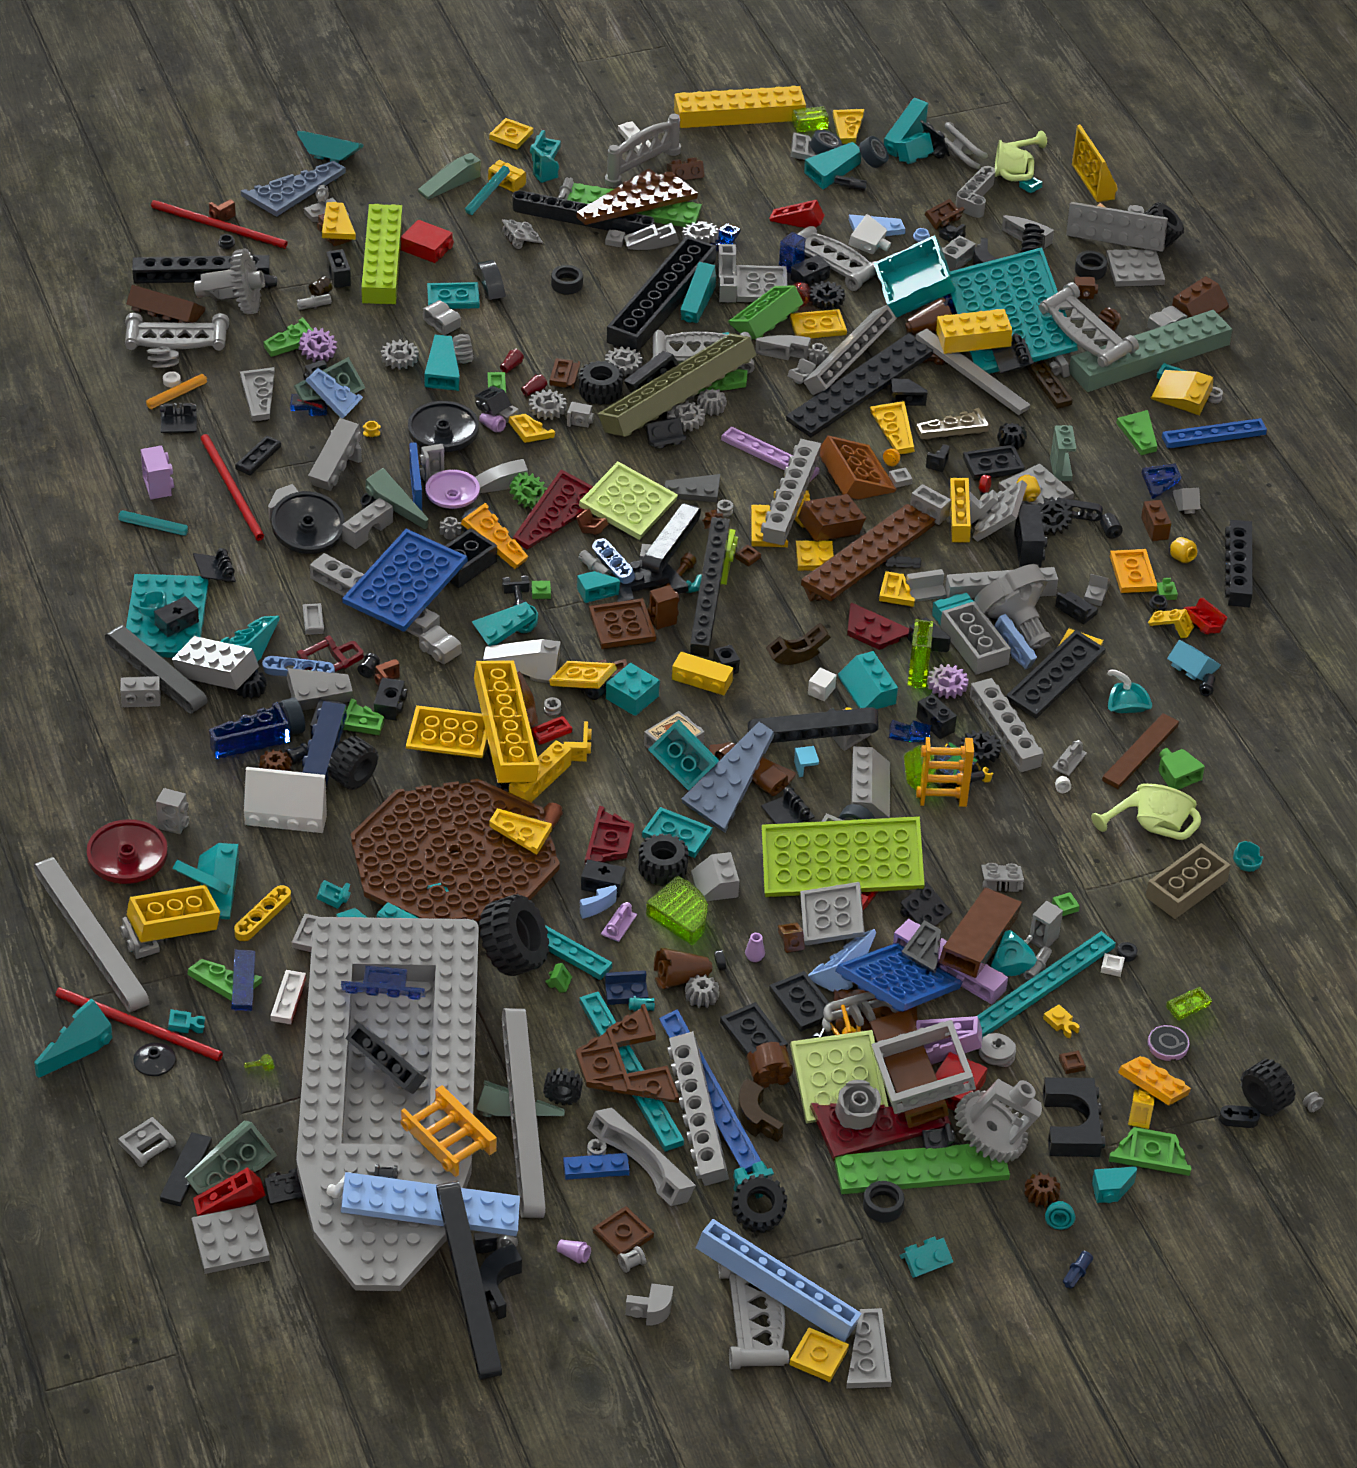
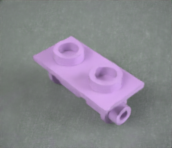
M625 902L621 904L601 935L618 942L621 940L637 914L632 912V905Z

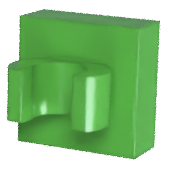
M1163 578L1162 582L1157 583V595H1163L1166 600H1177L1178 593L1174 582H1170L1171 578Z
M563 963L556 964L554 970L549 972L550 979L545 982L549 988L556 987L559 993L566 992L572 976Z

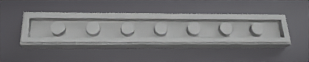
M925 329L916 334L915 339L933 349V353L1013 412L1020 415L1029 410L1030 404L961 353L944 354L938 336L931 331Z

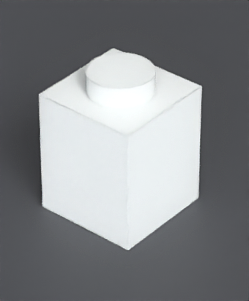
M819 668L809 680L808 695L825 701L835 689L836 674Z

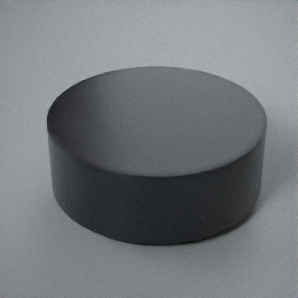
M1130 942L1119 944L1117 956L1124 957L1125 962H1131L1136 959L1138 949L1134 944Z
M716 950L714 957L717 969L719 971L725 970L726 962L723 950Z

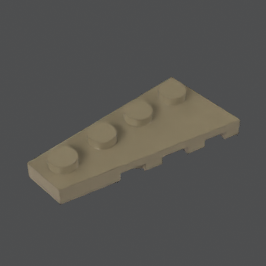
M976 408L972 413L967 411L961 412L960 416H946L942 421L935 419L919 423L916 426V431L921 439L945 438L953 435L962 436L970 433L979 434L989 431V425L981 410Z

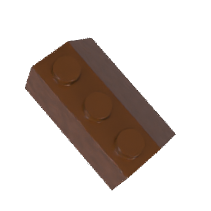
M1206 276L1174 296L1172 306L1185 314L1187 318L1211 310L1220 314L1229 308V304L1219 284Z

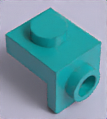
M324 880L320 885L316 899L338 909L350 897L351 893L348 892L350 884L346 882L343 888H340Z

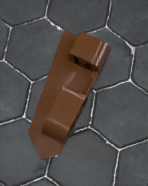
M727 742L710 745L709 751L720 761L736 744ZM762 757L758 769L755 770L752 776V782L771 796H775L794 779L796 772Z

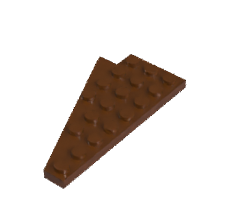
M649 168L632 179L624 181L622 185L577 211V218L587 225L697 199L698 192L673 172L657 175Z

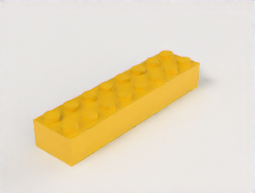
M800 86L727 91L714 90L710 92L698 91L693 93L682 92L675 94L674 112L679 115L680 128L805 121L806 103Z
M514 660L476 661L474 682L497 782H536L539 762Z

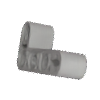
M991 166L982 167L957 192L955 206L958 209L964 207L963 213L975 218L982 217L985 212L986 199L982 196L994 185L995 169Z

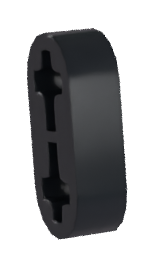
M1226 1105L1221 1108L1219 1120L1225 1126L1254 1128L1259 1123L1260 1112L1254 1107Z

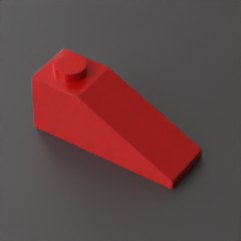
M812 200L774 209L769 219L772 222L807 228L808 226L818 227L825 215L818 201Z
M247 1167L194 1197L193 1200L197 1215L202 1216L248 1206L264 1197L265 1192L261 1179Z

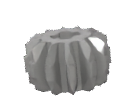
M468 334L454 336L453 345L457 363L472 362L473 351L470 336Z
M712 388L711 390L705 389V391L700 392L697 404L701 405V409H704L705 415L710 414L712 416L715 414L718 416L719 413L724 412L727 400L723 392H720L719 389L713 390Z
M706 974L704 977L697 975L696 978H690L685 986L686 1001H690L691 1006L697 1005L698 1008L701 1006L708 1008L709 1004L715 1005L716 1000H718L720 993L718 982H714L713 977L707 978Z

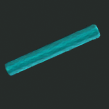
M503 165L465 208L467 214L473 215L510 173L508 167Z
M124 510L119 513V520L183 536L188 532V526Z

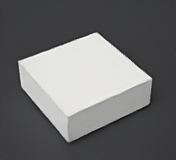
M1105 953L1101 973L1121 977L1125 958Z

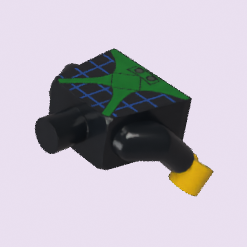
M951 742L945 745V748H959ZM935 755L934 761L959 762L962 758L952 755ZM974 757L970 783L979 780L990 782L993 773H988L989 769L987 767L981 770L978 760ZM935 769L937 775H957V773L961 772L958 769ZM934 783L940 789H945L948 784L959 787L957 783Z

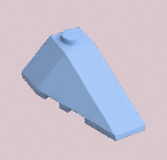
M875 929L865 932L863 937L851 940L843 946V950L830 956V961L825 965L823 963L818 965L808 976L814 983L834 992V989L837 991L850 989L853 986V982L844 980L840 974L835 972L837 965L867 954L876 935Z

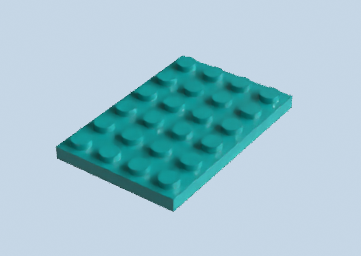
M134 574L126 628L159 656L173 658L194 636L200 638L202 636L209 580L201 578V576ZM152 591L165 593L167 605L186 596L198 608L199 622L167 637L155 625L154 617H147L140 613L139 600L143 601L144 595Z

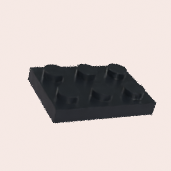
M1014 445L963 452V460L973 480H980L983 475H988L992 478L1018 474L1025 469Z
M805 971L769 986L771 994L800 1032L822 1023L824 1008L829 1002Z
M756 1002L720 1017V1023L746 1057L750 1051L754 1053L757 1051V1046L767 1042H779L780 1046L784 1044L788 1049L787 1041Z

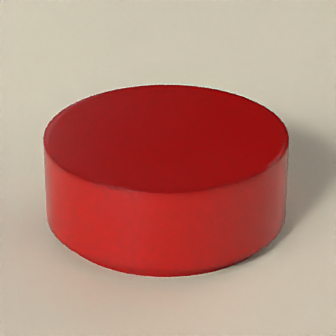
M983 475L980 479L979 491L988 493L991 487V476Z

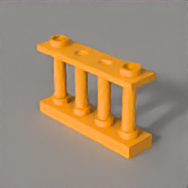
M926 737L925 745L921 746V757H923L920 786L916 787V798H920V806H924L925 796H951L958 799L959 807H967L974 757L973 738H965L964 746L960 748L931 747L930 737ZM930 755L960 756L962 760H959V762L930 761ZM929 769H958L961 771L957 775H928ZM927 782L957 783L959 785L955 789L926 788Z
M443 1085L435 1089V1102L412 1116L405 1108L401 1110L400 1122L403 1129L407 1132L409 1131L442 1164L443 1168L447 1172L450 1171L455 1177L459 1175V1162L479 1149H484L489 1155L496 1152L497 1137ZM439 1109L448 1115L427 1129L419 1123ZM451 1123H457L461 1127L460 1130L441 1142L432 1136ZM465 1136H470L475 1141L455 1155H452L446 1149Z

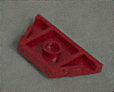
M854 603L850 604L847 636L878 650L898 643L902 637L907 636L908 638L909 628Z
M599 806L585 857V864L587 859L603 863L627 858L634 833V824L628 820H623L615 813L613 815L607 813L605 807Z

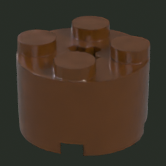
M767 1042L757 1046V1051L754 1053L751 1051L748 1053L746 1059L753 1081L765 1089L770 1084L778 1083L779 1085H784L790 1081L789 1077L793 1073V1066L787 1047L784 1044L780 1046L779 1042Z

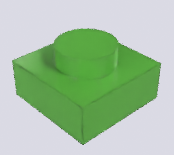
M532 581V599H551L550 581Z
M1070 892L1053 897L1052 904L1063 910L1062 916L1079 911L1080 905Z

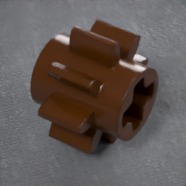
M717 509L705 512L706 517L702 520L705 526L704 529H710L712 517L724 518L723 513H717Z

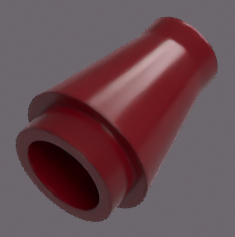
M518 349L510 350L500 365L501 371L508 373L520 365L524 359L522 352Z
M542 374L534 375L521 388V391L527 397L536 391L545 390L548 384Z

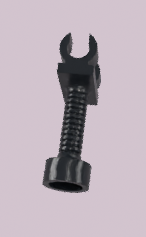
M528 575L521 576V581L510 582V577H502L504 594L514 593L515 602L513 606L526 602L522 599L521 592H529Z

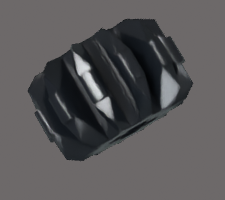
M1005 423L1004 426H1000L997 433L999 446L1014 445L1015 449L1019 450L1020 447H1024L1027 440V431L1019 423Z
M256 669L236 690L238 696H243L244 699L250 697L252 700L253 697L259 698L260 694H264L267 680L263 672H258Z

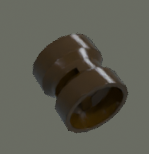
M325 276L319 278L317 282L314 281L309 284V292L314 297L324 295V293L327 294L333 289L331 281Z

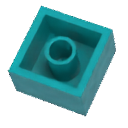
M629 663L606 682V699L636 716L659 697L660 680L634 664Z

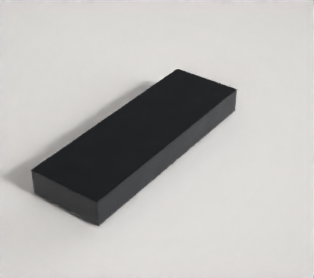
M269 436L264 437L235 464V469L250 476L281 447V442Z

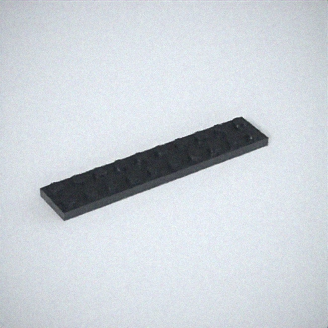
M908 333L829 386L826 390L786 415V421L811 438L890 385L891 379L900 378L931 357L933 349L917 341L913 335Z

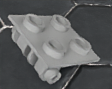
M502 219L504 224L502 231L515 248H522L524 241L543 244L538 233L533 230L528 222Z
M996 863L981 865L984 877L983 889L986 887L997 891L998 881V891H1001L1002 881H1004V891H1007V885L1008 891L1019 892V890H1023L1024 878L1021 866L1012 863L1006 864V866Z

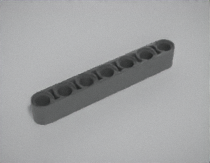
M119 625L105 634L107 644L145 677L159 676L160 689L188 713L192 714L208 703L206 695L125 626Z

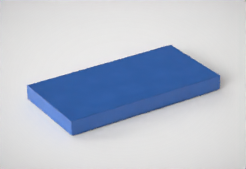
M410 443V477L413 502L422 511V487L417 443Z

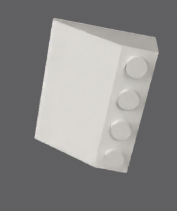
M253 767L246 768L245 825L323 833L327 817L325 775Z

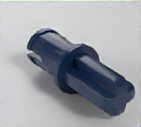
M1082 1251L1076 1262L1070 1265V1270L1063 1279L1066 1288H1074L1079 1279L1085 1276L1087 1267L1093 1261V1256L1089 1252Z

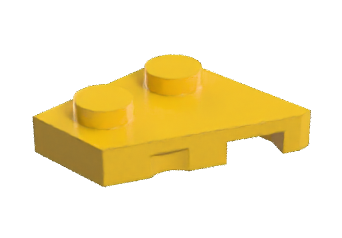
M526 414L509 416L508 422L524 443L554 438L555 436L553 429L547 431L542 428V423L533 420Z
M885 571L879 601L914 607L915 599L910 594V587L906 584L904 574Z

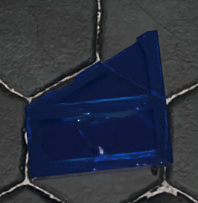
M1176 463L1142 468L1141 473L1152 499L1181 480V474Z

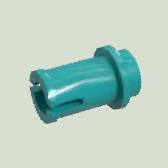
M633 996V998H629V1010L636 1012V1010L641 1008L642 1004H645L647 1011H654L655 1003L653 1002L655 1000L654 998H636V996Z

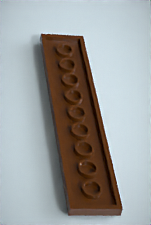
M906 504L801 580V586L828 601H832L935 525L936 519Z

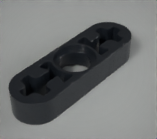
M1060 498L1061 502L1066 500L1067 506H1071V512L1073 513L1071 518L1099 521L1103 515V507L1100 504ZM1078 507V508H1080L1082 511H1080V512H1075V511H1073L1072 508Z

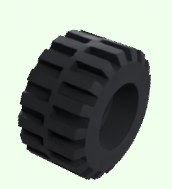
M1156 202L1144 213L1168 218L1164 247L1170 246L1184 233V226L1180 218L1167 205Z
M596 361L590 362L589 365L586 364L584 368H581L579 373V394L587 402L590 401L592 404L597 403L598 405L610 404V402H615L622 395L623 374L622 370L617 365H614V363Z
M351 736L339 744L333 752L328 764V774L347 789L355 790L365 784L375 771L379 758L378 751L361 738Z
M661 833L658 836L654 834L651 835V838L647 837L639 848L638 870L640 875L644 877V880L651 881V884L654 885L657 883L659 886H663V884L669 886L672 883H678L679 879L682 880L685 874H687L688 847L683 840L679 841V837H672L671 834L663 835Z
M1264 1059L1242 1073L1240 1081L1243 1094L1248 1103L1256 1108L1261 1115L1263 1114L1267 1117L1274 1116L1291 1105L1295 1100L1296 1091L1294 1090V1083L1287 1071L1278 1062L1276 1063L1272 1059Z
M754 1174L748 1180L746 1178L742 1180V1183L737 1186L732 1201L733 1216L737 1217V1223H742V1228L745 1230L750 1228L751 1232L755 1233L756 1230H760V1233H765L767 1229L769 1231L773 1230L774 1226H778L783 1219L787 1209L788 1198L784 1194V1187L779 1186L780 1182L778 1180L774 1182L772 1176L768 1175V1178H764V1174H759L758 1177H755ZM753 1194H763L770 1199L772 1209L764 1214L755 1213L749 1208L747 1199Z

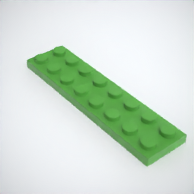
M574 183L572 192H570L567 200L590 204L614 189ZM681 202L636 214L650 216L654 218L656 223H672L674 226L686 227V225L697 223L702 204Z
M970 1144L952 1145L936 1149L916 1148L846 1154L835 1157L834 1160L841 1194L865 1192L870 1184L877 1181H889L895 1183L901 1189L1009 1180L1010 1173L1008 1165L1004 1160L998 1163L996 1158L994 1161H991L989 1155L984 1158L983 1152L977 1153L976 1146L970 1147Z

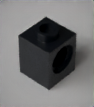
M732 645L714 649L713 662L733 667V674L739 673L740 659Z

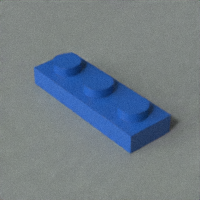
M627 1153L563 1158L565 1180L629 1175Z

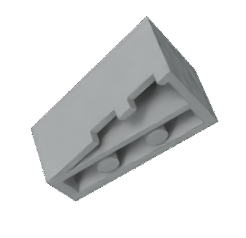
M288 668L287 682L291 697H295L299 701L302 711L317 708L319 699L342 703L350 702L352 699L353 690L348 674Z

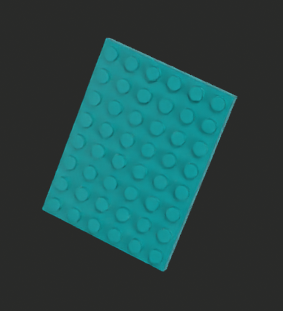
M1042 247L950 271L956 291L950 293L956 313L1005 309L1012 328V335L1018 334L1022 339H1025L1033 362L1078 351L1077 344L1062 331L1051 314H1043L1039 310V305L1042 301L1058 292ZM1064 309L1059 310V312L1067 317ZM992 349L969 351L973 363L988 374L1000 371Z

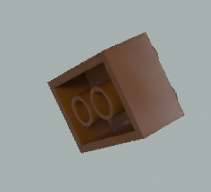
M848 494L804 501L798 515V519L815 541L860 534L866 520L864 514Z

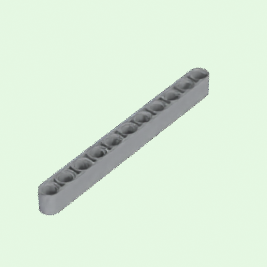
M51 857L34 864V871L39 881L127 1011L131 1013L149 1005L146 991L55 858Z
M504 1008L502 1011V1029L518 1196H520L521 1218H544L545 1197L526 1010Z

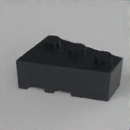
M662 351L625 379L624 383L630 393H633L679 364L672 353Z

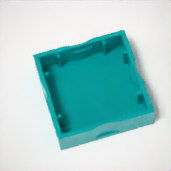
M935 235L912 245L904 251L894 253L874 263L878 278L882 284L886 303L896 318L956 291L943 250Z

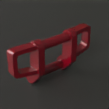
M330 635L325 637L323 641L305 650L301 649L296 652L298 659L308 660V656L328 647L331 655L338 662L334 664L335 672L341 669L345 670L364 658L363 650L355 641H350L337 647ZM351 649L357 652L356 655L349 659H346L342 654ZM307 667L304 670L311 671L313 668Z

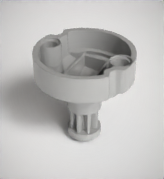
M1030 564L1008 572L1005 576L988 584L975 597L976 604L988 619H998L1001 615L1006 614L1013 621L1016 628L1022 632L1027 644L1033 650L1043 647L1052 638L1050 633L1046 632L1039 620L1040 616L1035 609V605L1047 585V581L1038 565Z

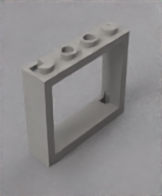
M952 1020L871 1044L895 1114L976 1089L973 1074ZM951 1037L964 1073L895 1093L883 1057Z

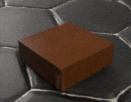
M746 545L735 553V558L749 567L761 558V553Z
M1079 1050L1059 1054V1061L1065 1074L1085 1071L1086 1065Z

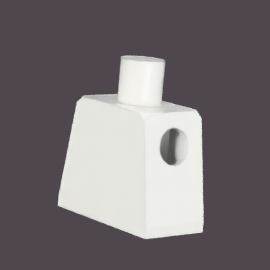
M866 214L851 234L848 245L874 254L878 247L887 251L891 242L885 239L887 229L870 215Z

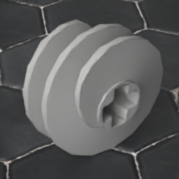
M157 347L147 350L150 354H157L148 356V360L157 361L152 364L153 367H170L179 363L177 358L179 352L169 347Z
M988 1034L982 1038V1048H979V1055L988 1064L1008 1067L1015 1060L1016 1044L1003 1034Z

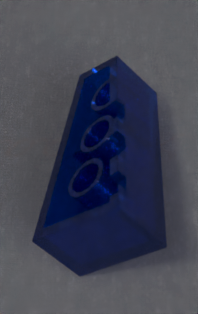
M276 702L269 709L263 707L258 709L254 715L248 716L246 714L241 716L239 721H228L209 729L210 748L215 758L218 759L265 747L281 745L290 742L289 722L279 702Z

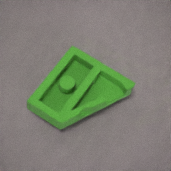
M351 699L347 708V718L343 730L380 735L384 724V716L373 712L367 706L361 707L357 705V701Z

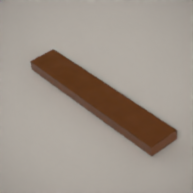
M1162 713L1103 775L1102 781L1119 789L1178 727L1179 721Z

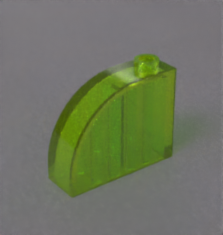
M915 619L907 685L916 688L926 687L934 621Z
M677 876L647 901L646 916L693 945L701 938L706 929L707 902L703 894L695 886Z

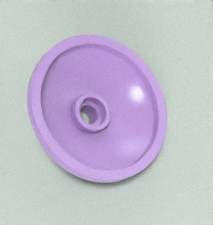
M460 470L438 472L431 476L426 483V495L429 500L443 508L457 509L473 503L480 493V485L477 479L471 474Z

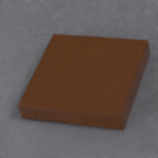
M627 1206L593 1227V1233L617 1256L621 1253L626 1254L632 1251L634 1247H640L654 1238V1232Z

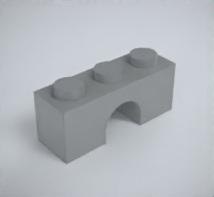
M378 498L342 524V541L357 549L368 541V534L372 526L382 531L393 523V506Z

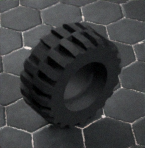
M519 894L487 904L481 913V920L479 921V927L481 928L479 933L487 958L491 960V964L500 973L507 976H516L540 968L546 961L549 953L548 930L545 927L544 918L540 915L541 912L534 906L535 904Z

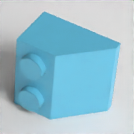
M1181 640L1177 642L1167 658L1172 661L1171 666L1179 671L1184 669L1187 671L1185 675L1193 680L1198 678L1203 681L1205 674H1212L1221 666V664Z

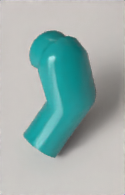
M697 575L694 583L687 580L686 583L688 584L689 591L686 593L699 591L702 575Z

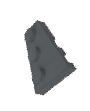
M720 474L666 480L665 488L678 495L677 499L717 503Z

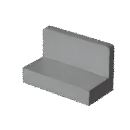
M942 569L907 574L906 584L909 585L910 594L914 597L915 602L945 598L947 595L943 586L944 573Z

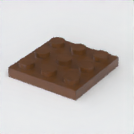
M643 598L589 606V613L601 649L656 641V634Z

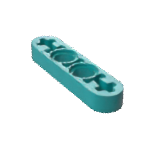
M179 860L175 862L172 868L224 895L227 894L231 887L227 883Z

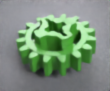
M527 472L523 475L519 473L517 477L513 478L509 486L511 488L510 494H514L512 499H517L518 505L524 504V508L529 506L530 509H533L547 490L546 487H543L545 482H540V477L534 478L533 473L528 476Z

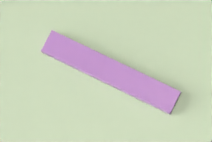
M730 427L721 436L722 441L783 470L789 467V459L793 455L734 427ZM815 468L811 480L819 474L820 468Z

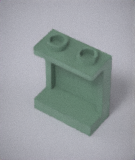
M1067 425L1054 427L1050 455L1053 475L1060 481H1072L1073 476L1069 454L1066 452L1076 451L1073 427Z

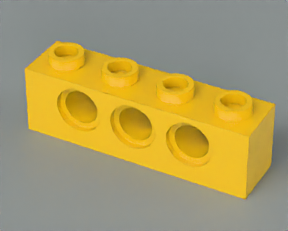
M951 478L952 542H970L969 478Z
M558 741L552 743L538 757L539 769L536 782H511L509 784V793L529 802L535 800L571 765V748Z

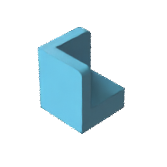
M814 746L795 748L794 763L799 777H803L805 766L819 764Z

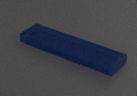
M235 949L231 1010L252 1011L255 951Z

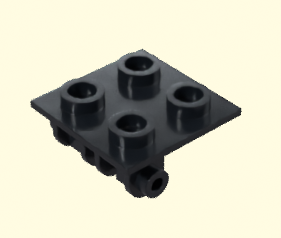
M921 120L924 133H930L934 150L931 154L937 158H943L945 154L950 156L944 134L941 131H936L931 124H926Z
M1018 334L1012 335L1011 346L991 348L1000 373L1034 364L1025 339H1022Z
M164 403V405H160L161 433L197 432L196 404L183 403L184 408H182V403H180V408H177L176 403L174 404L175 408H173V404Z
M219 548L216 556L193 553L201 578L236 582L234 577L235 570L232 567V562L226 549Z
M786 787L783 790V797L761 805L775 824L803 823L815 818L810 808L804 804L800 796L796 795L794 789Z
M926 881L924 889H916L900 902L902 905L900 914L903 917L911 916L920 925L925 920L936 926L952 911Z

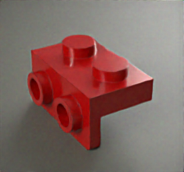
M1200 598L1196 606L1184 607L1192 623L1196 624L1199 630L1205 634L1220 633L1227 620L1226 615L1204 598Z

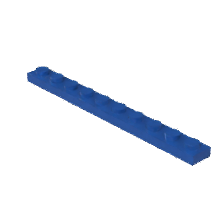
M678 1009L659 1018L669 1038L690 1032ZM700 1051L716 1124L739 1167L745 1168L746 1172L749 1173L752 1171V1165L760 1162L761 1159Z

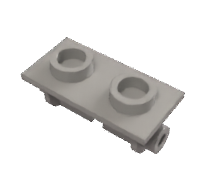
M1080 740L1074 741L1054 764L1052 769L1070 776L1087 754V752L1083 751V743Z

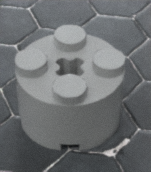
M852 1080L846 1083L839 1092L835 1107L840 1124L845 1128L852 1129L871 1127L876 1120L881 1104L880 1093L876 1088L874 1089L870 1086L869 1082L864 1080Z

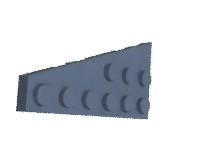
M335 161L316 166L315 170L309 172L307 170L301 171L300 175L294 176L291 174L272 180L265 186H254V189L250 191L246 189L241 190V196L277 217L315 193L320 185L326 186L345 174L346 168Z
M758 722L681 798L682 803L726 833L728 824L733 819L738 804L741 803L753 779L752 776L755 770L758 769L759 762L774 737V732Z

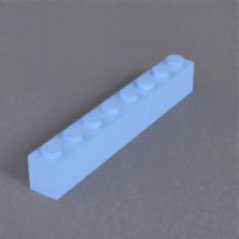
M712 1219L702 1231L696 1249L842 1342H845L855 1329L862 1313L716 1220Z

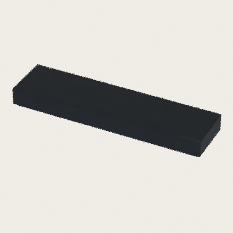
M191 1132L160 1195L161 1202L181 1207L191 1186L185 1179V1176L205 1158L212 1143V1137Z

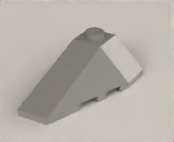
M540 639L486 646L483 661L514 660L517 672L520 671L522 674L530 676V679L533 681L550 683L549 679L558 670L561 641Z

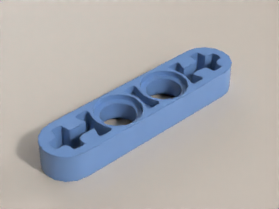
M598 539L593 543L592 547L596 556L621 583L628 584L635 579L632 567L606 539Z
M268 656L262 662L264 672L269 675L287 677L288 670L285 667L288 665L295 666L293 669L304 670L307 667L313 668L311 671L335 673L334 665L324 661Z

